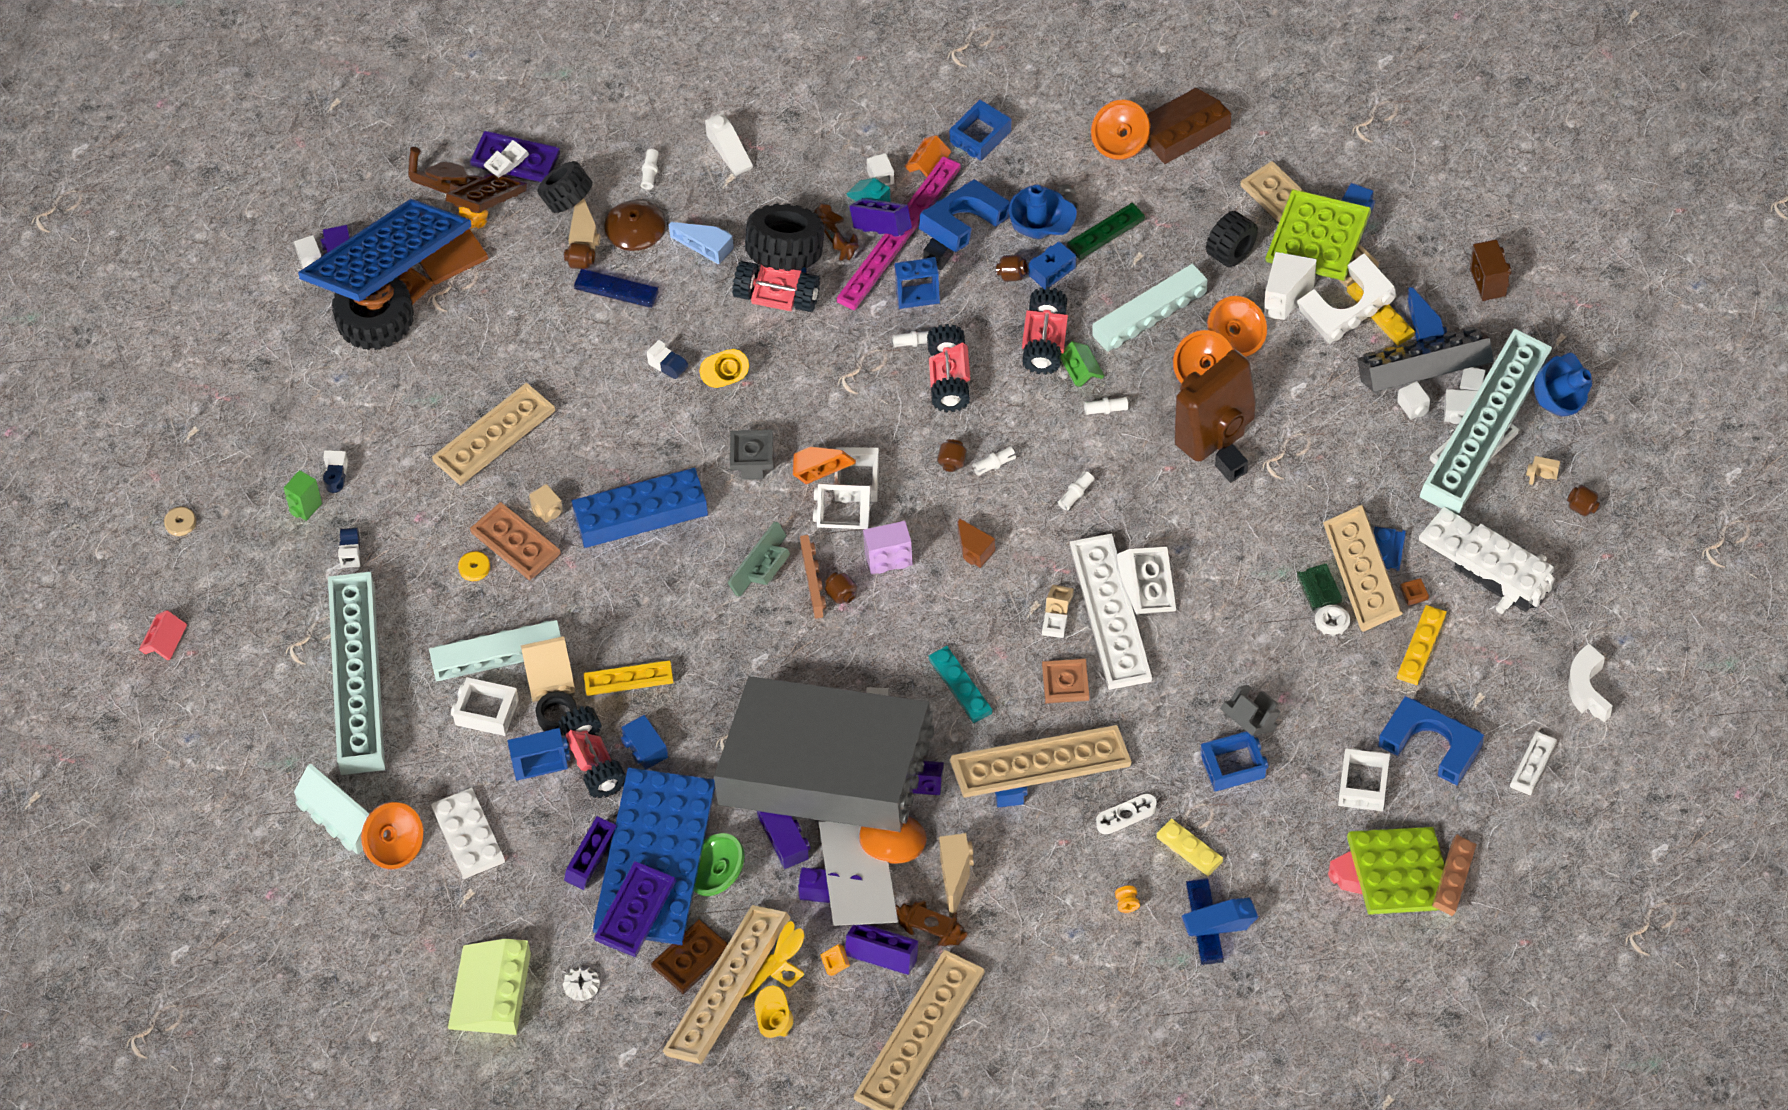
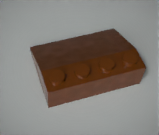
M1195 87L1147 114L1150 121V135L1146 144L1165 165L1231 129V112L1220 100Z

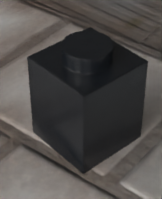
M934 238L923 249V259L935 257L939 270L944 268L954 254V251Z
M1231 444L1228 447L1221 448L1216 453L1215 467L1231 483L1248 472V460Z

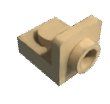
M1535 456L1533 464L1529 463L1526 476H1530L1529 484H1534L1536 475L1545 479L1557 480L1560 461Z
M1052 585L1047 596L1045 612L1067 615L1074 589Z

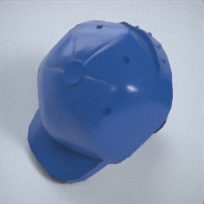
M1039 184L1029 186L1013 196L1008 210L1014 230L1037 240L1043 239L1050 234L1064 235L1068 233L1077 217L1076 208L1072 203L1063 199L1060 193Z
M1568 353L1561 357L1555 356L1541 367L1534 379L1533 389L1536 400L1542 408L1557 416L1574 415L1588 400V393L1592 387V375L1587 368L1582 366L1575 354Z

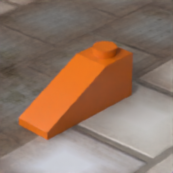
M808 447L794 453L793 476L803 483L809 484L855 464L856 460L843 450Z

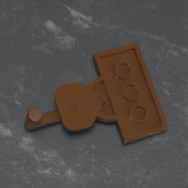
M415 146L410 148L409 179L414 183L445 193L446 201L453 203L456 207H464L470 209L473 213H481L527 191V183L504 175L498 178L493 173L484 177L467 175L463 166L452 162H440L426 168L425 172L417 170L418 157L422 151Z

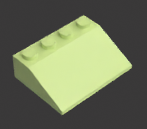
M501 939L463 946L448 1029L517 1035L531 955L527 940Z

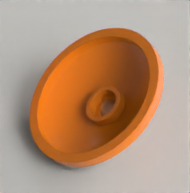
M1116 100L1103 106L1096 114L1091 127V137L1096 149L1104 156L1114 160L1128 159L1139 153L1146 145L1150 135V121L1146 112L1138 104L1129 100ZM1127 130V135L1122 136L1123 131Z
M1229 296L1217 302L1209 313L1208 330L1217 332L1225 337L1233 347V350L1236 349L1243 356L1247 357L1262 347L1267 335V323L1263 312L1253 301L1242 296ZM1230 327L1233 328L1234 333H1231V332H1230V330H1229Z
M1200 330L1189 334L1179 343L1174 353L1173 368L1177 379L1182 384L1185 378L1192 372H1198L1202 375L1225 357L1229 351L1233 350V347L1225 337L1214 331ZM1209 360L1211 365L1205 367V362Z
M399 802L381 804L368 815L364 822L361 834L364 853L378 867L385 869L404 867L416 857L421 848L423 826L420 817L410 806ZM386 830L387 835L384 837L383 833Z
M908 816L907 823H903L901 832L861 826L859 833L861 847L867 854L876 859L895 864L905 863L917 858L924 851L927 840L923 826L910 816Z

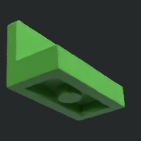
M1071 341L1064 348V353H1061V360L1075 386L1082 387L1091 377L1102 379L1105 376L1087 345Z

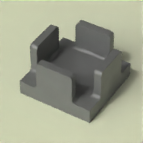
M773 430L730 431V470H740L743 480L763 479V470L774 469Z
M1249 685L1239 686L1232 698L1222 704L1220 709L1252 736L1273 732L1278 725L1275 722L1281 713L1276 709L1278 703L1264 691L1259 692L1254 702H1252L1247 697L1252 689Z

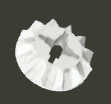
M1326 605L1317 611L1315 623L1317 630H1321L1324 635L1331 634L1334 637L1335 634L1342 635L1345 630H1348L1350 617L1344 608L1337 605ZM1329 618L1336 620V625L1333 623L1328 624Z
M579 966L577 969H571L565 975L563 987L565 993L570 998L583 1001L590 999L597 993L600 987V980L597 972H594L590 967L583 968ZM580 977H582L585 981V983L582 986V990L580 989L579 984L577 983L579 982Z

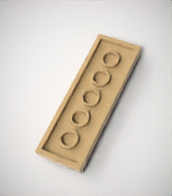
M525 383L433 455V462L461 486L554 413L555 407L528 383Z
M1360 505L1323 522L1362 632L1402 615L1365 508Z

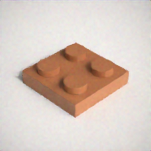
M1086 659L1042 661L1045 704L1089 701Z

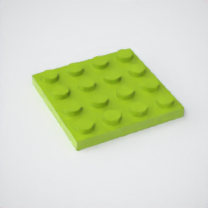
M1292 189L1265 257L1266 262L1273 264L1275 252L1317 259L1315 274L1345 281L1349 271L1348 264L1354 258L1369 219L1371 208Z
M1434 827L1349 831L1347 839L1368 915L1439 910L1432 907L1445 865Z

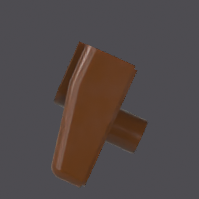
M1236 349L1229 351L1225 357L1202 375L1198 372L1189 374L1181 384L1180 392L1176 396L1175 445L1195 461H1203L1217 449L1220 450L1235 443L1244 435L1245 426L1255 418L1256 398L1250 362Z

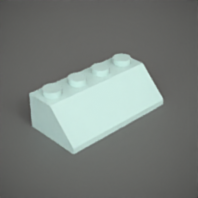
M310 763L294 791L297 799L296 805L303 812L308 811L311 814V818L318 825L323 824L333 838L337 836L348 851L353 850L359 855L363 851L361 842L362 828L369 813Z

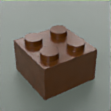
M1497 239L1473 244L1470 272L1481 300L1487 301L1505 297L1507 288L1510 287L1509 275H1511V266L1505 261L1503 247L1499 246Z

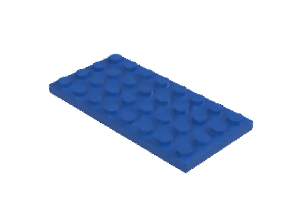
M409 199L299 271V279L360 302L415 264L421 262L430 254L436 252L445 244H448L457 236L463 234L472 227L471 220Z
M628 768L615 824L617 826L613 833L593 924V933H596L630 868L634 861L676 879L645 940L683 945L715 792L714 779Z

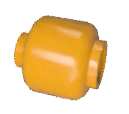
M458 208V216L471 220L472 227L470 229L476 227L480 229L487 223V209L481 213H473L470 209Z

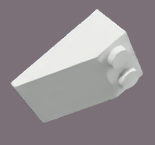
M1167 547L1128 549L1117 554L1120 576L1136 614L1176 611Z

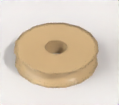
M182 506L169 510L164 517L165 529L173 536L189 534L196 526L194 512Z

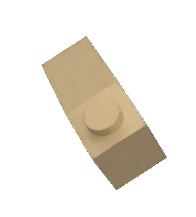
M583 198L574 206L569 245L574 242L589 243L591 248L596 250V246L600 245V234H597L596 225Z

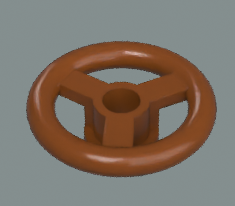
M387 283L379 290L367 296L366 300L355 302L359 305L367 306L371 310L379 309L383 306V303L392 298L394 289Z

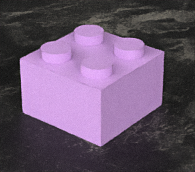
M905 521L863 530L864 550L870 574H881L889 570L904 569L913 565L911 539Z

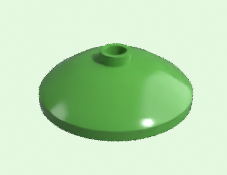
M719 833L704 840L694 892L702 896L717 895L736 881L742 870L745 858L744 848L736 837L727 833Z

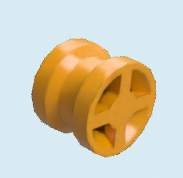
M1123 886L1115 891V898L1119 901L1117 907L1120 912H1133L1140 907V902L1136 898L1138 894L1136 887Z

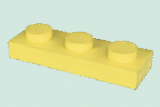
M1172 818L1157 833L1159 840L1208 877L1223 862L1221 855Z

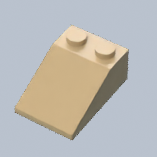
M564 636L521 645L532 702L539 701L542 696L554 691L567 694L575 693Z
M966 833L939 837L940 861L950 918L957 911L970 876V866H974L972 841L967 842Z

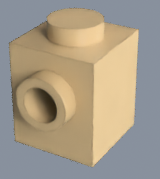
M547 484L529 494L531 509L537 518L541 517L545 523L556 519L563 513L561 500Z

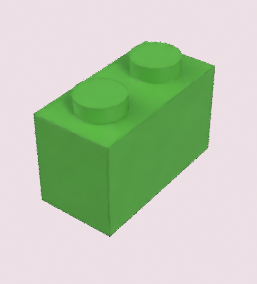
M300 470L284 486L289 512L296 518L300 517L307 521L322 504L316 479Z

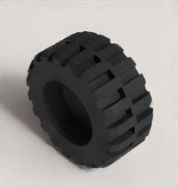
M779 203L771 206L765 205L762 208L756 209L748 217L745 250L757 264L761 263L766 268L771 267L773 270L783 269L785 271H791L792 269L801 270L803 267L808 268L815 264L822 256L824 223L815 212L812 213L810 209H804L799 205L792 206L786 203L785 205H779Z
M398 276L393 281L388 282L394 289L392 298L385 302L390 305L389 308L376 317L365 318L356 315L363 305L357 304L353 299L338 293L334 294L332 312L337 329L346 342H351L352 346L357 348L362 346L365 350H370V348L379 350L383 346H392L393 342L400 341L402 335L408 333L410 330L409 326L413 324L414 309L406 284L399 280Z

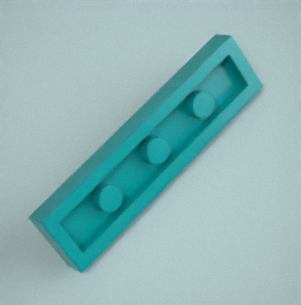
M948 646L928 655V660L973 724L992 714V708Z

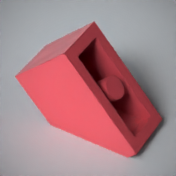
M1351 851L1330 861L1328 872L1330 880L1334 884L1337 883L1342 890L1362 894Z

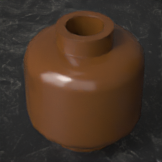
M571 243L568 249L564 251V261L568 262L571 269H588L595 262V250L591 248L589 243Z
M1019 254L1004 255L1001 257L1000 262L996 264V272L998 276L1001 275L1002 280L1005 282L1021 281L1028 273V264L1026 259H1023Z
M948 439L940 445L937 462L943 467L944 471L955 472L956 469H961L964 466L967 450L962 442Z
M1580 485L1578 488L1574 486L1566 500L1569 502L1568 507L1584 517L1589 515L1590 512L1594 514L1600 505V502L1597 501L1598 493L1585 485Z
M835 572L825 581V591L836 604H848L855 599L857 585L845 572Z

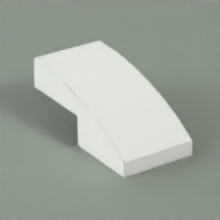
M513 140L501 153L496 151L484 164V167L499 178L519 165L529 153Z

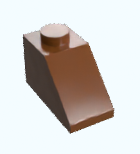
M959 519L957 521L958 536L963 558L967 563L981 568L995 552V538Z

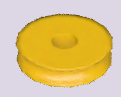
M471 551L464 554L458 562L459 573L461 577L468 581H479L485 578L490 571V562L487 555L479 551ZM474 564L478 565L476 568H471Z

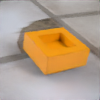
M838 944L821 954L827 975L834 976L850 966L843 945Z

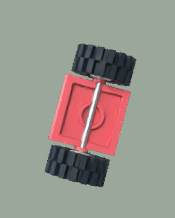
M746 261L738 263L737 271L734 274L735 278L733 279V297L751 300L752 304L792 311L793 305L795 309L813 312V309H815L820 290V277L818 275L802 273L794 269L791 271L783 269L773 270L771 267H763L762 264L760 270H758V264Z
M1041 287L1039 290L1035 289L1030 296L1029 311L1026 310L1022 349H1024L1022 364L1025 366V369H1030L1032 373L1037 371L1036 374L1039 375L1040 372L1047 375V372L1052 374L1054 371H1057L1060 367L1061 353H1064L1068 315H1066L1067 298L1063 291L1057 292V288H1053V290H1050V287H1046V289Z
M945 324V327L938 325V328L933 327L932 331L929 330L927 334L928 352L931 356L934 355L929 358L932 405H934L935 409L938 408L939 411L944 409V412L947 413L948 410H951V412H955V409L960 411L962 407L966 408L967 404L969 405L970 403L968 383H965L970 381L968 346L965 344L964 331L960 327L956 328V325L953 324L951 327H949V324Z
M580 706L578 710L574 708L573 712L568 711L566 713L567 716L563 715L561 717L562 720H559L558 727L562 735H566L567 743L577 760L578 767L587 773L584 774L583 780L590 795L593 798L598 797L599 799L603 796L605 798L609 797L611 793L612 795L616 794V790L620 791L621 787H624L626 775L620 763L611 760L601 737L596 736V733L600 732L602 725L594 708Z

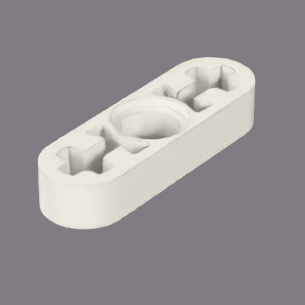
M1143 794L1099 813L1096 818L1097 830L1102 834H1111L1152 816L1156 812L1157 807L1155 797L1150 794ZM1146 802L1147 805H1150V808L1143 806V803ZM1123 810H1129L1133 815L1130 818H1123L1120 813ZM1103 820L1110 822V825L1107 826V824L1103 823Z

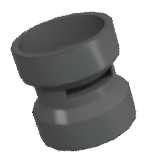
M1061 185L1055 190L1062 195L1063 199L1072 203L1076 209L1078 208L1079 203L1075 197L1076 191L1073 185Z

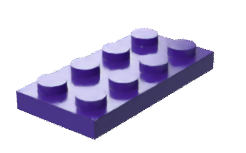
M488 131L483 132L470 160V164L473 167L486 169L484 164L496 151L501 153L514 140L527 150L529 155L506 174L542 182L553 170L560 155V148Z
M634 861L598 928L594 940L636 958L676 882L675 877Z

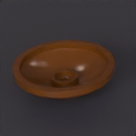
M630 200L618 204L608 213L604 223L608 240L616 247L628 251H639L653 246L661 239L666 227L662 211L656 205L644 200Z

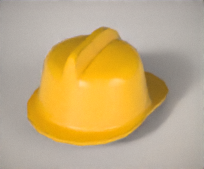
M725 350L707 357L702 362L699 370L700 377L710 387H724L743 379L748 373L749 362L746 355L740 350Z
M777 986L765 987L760 991L755 1001V1013L760 1033L768 1038L776 1036L786 1037L793 1025L794 1017L788 1007L785 993Z

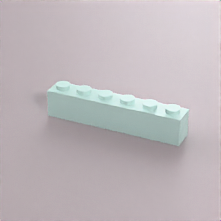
M1190 264L1093 323V337L1107 352L1120 347L1128 339L1135 338L1143 330L1153 327L1156 322L1163 318H1168L1179 308H1184L1189 302L1202 297L1207 292V278L1193 264Z
M557 620L544 621L541 624L523 626L510 631L504 630L492 635H481L478 638L459 640L456 643L429 648L436 682L524 662L521 645L561 637Z

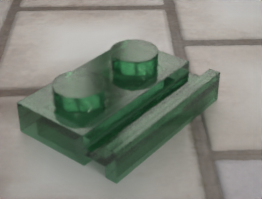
M1327 563L1308 568L1304 572H1297L1298 581L1312 611L1319 607L1322 608L1326 605L1342 602L1341 593Z

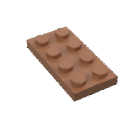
M502 502L497 504L470 528V532L529 581L561 554L559 548Z

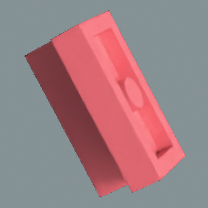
M168 610L156 614L139 650L144 654L155 651L166 660H170L187 624Z

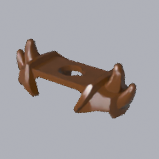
M826 203L821 204L814 212L823 221L825 234L832 242L833 248L841 251L839 261H843L846 257L850 261L859 247L857 236L853 234L850 242H847L835 226L837 223H842L844 218L834 213L830 205Z
M925 900L915 902L913 905H906L905 903L901 907L895 905L899 924L909 935L914 934L912 927L926 931L941 938L937 943L938 946H959L968 937V932H965L964 927L957 922L958 914L956 912L951 918L927 909ZM928 917H935L939 925L928 927L924 921Z

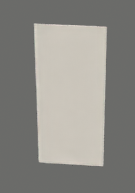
M819 822L833 925L898 922L888 861L876 859L863 850L859 841L861 826L835 822ZM837 873L840 877L830 876L828 874ZM858 875L862 880L850 879V877Z

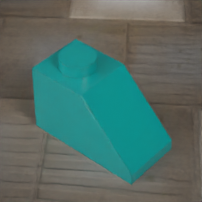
M876 178L860 180L847 192V196L854 201L866 198L891 202L890 187Z

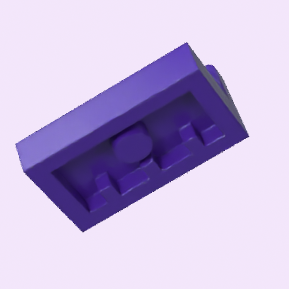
M924 761L923 771L918 774V788L914 789L913 793L940 795L944 762Z

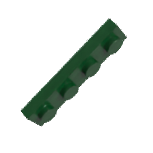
M1132 202L1068 241L1067 247L1081 260L1144 221L1145 215Z

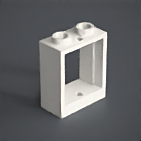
M836 447V450H843L856 460V463L851 466L873 467L870 502H877L879 448ZM842 469L835 472L834 484H841ZM834 490L835 501L843 503L861 502V491Z
M819 483L818 488H814V501H818V506L813 511V522H817V527L869 529L871 485ZM825 489L861 491L860 522L824 521Z
M466 677L464 685H461L459 688L458 701L453 704L451 709V716L454 717L455 725L506 736L519 701L517 688ZM471 692L503 699L497 717L492 718L465 712L464 710Z
M1357 748L1345 749L1338 806L1383 811L1390 754H1385L1381 751H1362ZM1349 763L1382 767L1380 792L1346 788Z

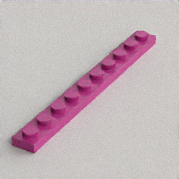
M944 156L941 158L907 203L912 228L904 232V235L894 237L892 234H884L837 296V303L854 311L918 227L921 212L936 203L960 171L961 164Z

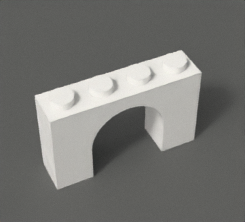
M1365 254L1348 264L1350 276L1364 291L1361 300L1356 305L1347 309L1333 308L1314 289L1297 301L1300 312L1329 344L1341 339L1347 331L1358 327L1364 319L1373 316L1378 309L1390 304L1396 297L1395 288Z

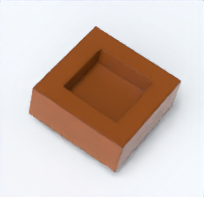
M1421 578L1400 584V590L1408 606L1428 600L1429 595Z

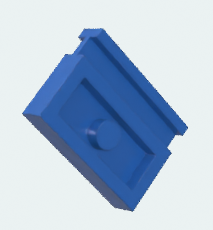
M1375 526L1374 536L1386 569L1390 570V568H1393L1396 571H1400L1406 531L1398 532L1396 529Z

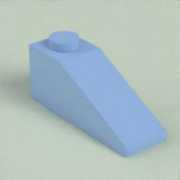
M677 222L669 224L671 238L717 264H720L734 249L733 236L726 230H721L715 226Z

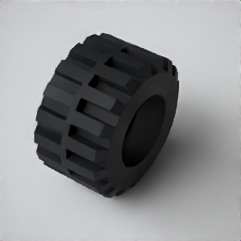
M571 161L552 170L542 180L537 192L553 213H560L578 204L588 194L593 182L578 162Z
M1230 211L1211 230L1206 242L1207 254L1226 267L1236 266L1253 248L1258 236V226L1239 212Z

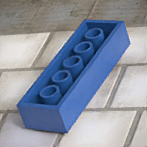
M695 468L571 500L574 517L584 548L708 516L706 499Z

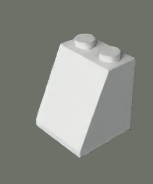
M1275 252L1265 291L1264 316L1273 319H1286L1298 305L1297 301L1314 288L1317 259Z

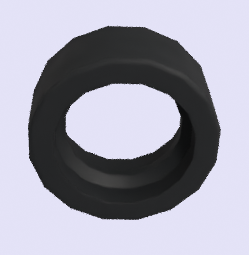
M554 691L540 698L535 711L538 725L543 731L559 728V721H549L544 717V712L549 707L564 705L569 708L570 712L577 708L576 701L571 695L565 692Z

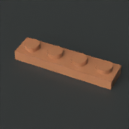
M809 535L800 536V543L815 619L823 618V609H826L825 596H820V591H823L822 580L816 576V573H819L818 560L813 561V555H816L814 542L810 543Z
M1457 834L1453 838L1432 907L1451 916L1455 914L1477 844Z

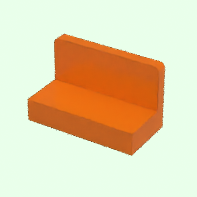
M937 135L925 138L905 165V168L909 172L920 169L928 177L943 156L948 158L951 150Z

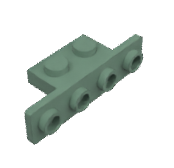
M774 521L728 580V585L736 596L740 597L751 582L767 585L790 556L787 548L779 547L786 538V534L779 522Z

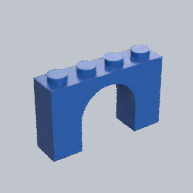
M973 179L955 192H951L947 197L937 201L928 209L923 210L919 217V229L952 251L957 252L969 244L972 228L955 218L954 214L962 212L972 213L996 227L1009 218L1010 201Z
M1405 696L1380 734L1378 747L1399 756L1408 740L1414 734L1421 731L1437 732L1444 736L1450 745V749L1439 764L1438 777L1458 786L1482 748L1484 734L1475 728H1469L1461 724L1455 718H1449L1441 714L1437 709L1429 708L1418 700Z

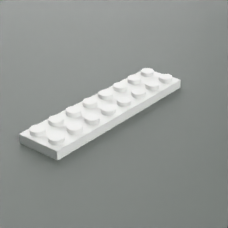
M1112 534L1070 541L1071 553L1108 689L1152 682L1151 672L1132 604L1120 576L1117 550Z

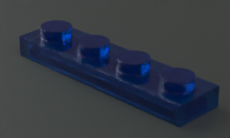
M585 269L580 270L574 283V289L649 308H652L659 293L658 287Z
M1208 878L1186 881L1191 912L1213 905ZM1219 933L1195 936L1201 965L1224 962Z

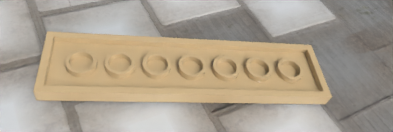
M1273 161L1241 180V187L1277 222H1280L1292 189L1304 192ZM1359 244L1352 262L1365 254L1378 268L1379 262ZM1349 271L1345 281L1339 280L1346 288L1355 282L1350 276Z
M1117 725L951 755L950 758L964 798L1130 767L1132 763Z
M754 905L750 907L664 1047L663 1052L666 1056L697 1064L703 1063L779 938L782 929L791 918L787 912Z
M946 950L942 952L854 1094V1100L874 1110L902 1109L984 975V968Z

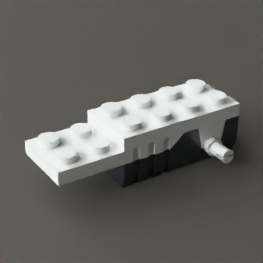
M1445 507L1441 509L1419 536V541L1454 561V567L1457 572H1462L1467 578H1472L1477 584H1482V587L1501 597L1502 600L1496 607V610L1501 614L1511 605L1524 612H1527L1530 608H1537L1543 603L1545 593H1549L1552 589V584L1555 580L1553 577L1554 567L1545 562L1547 558L1543 554H1539L1536 557L1482 524L1477 527Z

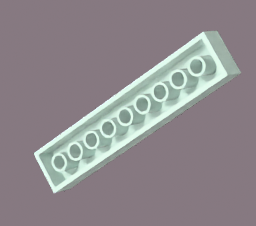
M1514 328L1425 481L1419 496L1420 498L1440 508L1445 507L1457 515L1460 514L1530 392L1538 371L1546 364L1552 350L1551 346Z
M371 572L329 576L328 590L338 766L341 775L385 770L375 586Z

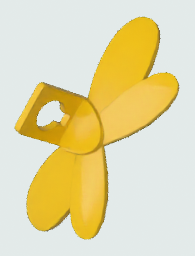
M793 921L787 922L782 929L775 953L768 954L743 997L755 991L770 975L787 987L794 985L804 975L801 969L787 961L799 950L804 940V930L798 928L794 931L795 925ZM782 971H794L795 975L790 979H785L782 977Z

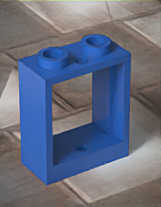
M979 100L949 129L950 142L955 147L967 152L971 157L982 161L1012 131L1011 118ZM977 119L994 128L981 143L963 133Z
M935 257L894 263L896 296L899 309L940 304L939 274ZM931 277V283L902 287V281Z
M559 728L507 740L516 781L568 769L567 760L571 759L566 735L561 736Z
M1246 731L1201 744L1200 756L1214 792L1265 778L1266 769L1269 768L1268 761L1260 753L1261 744L1258 737L1255 738ZM1248 748L1255 767L1222 776L1215 756Z

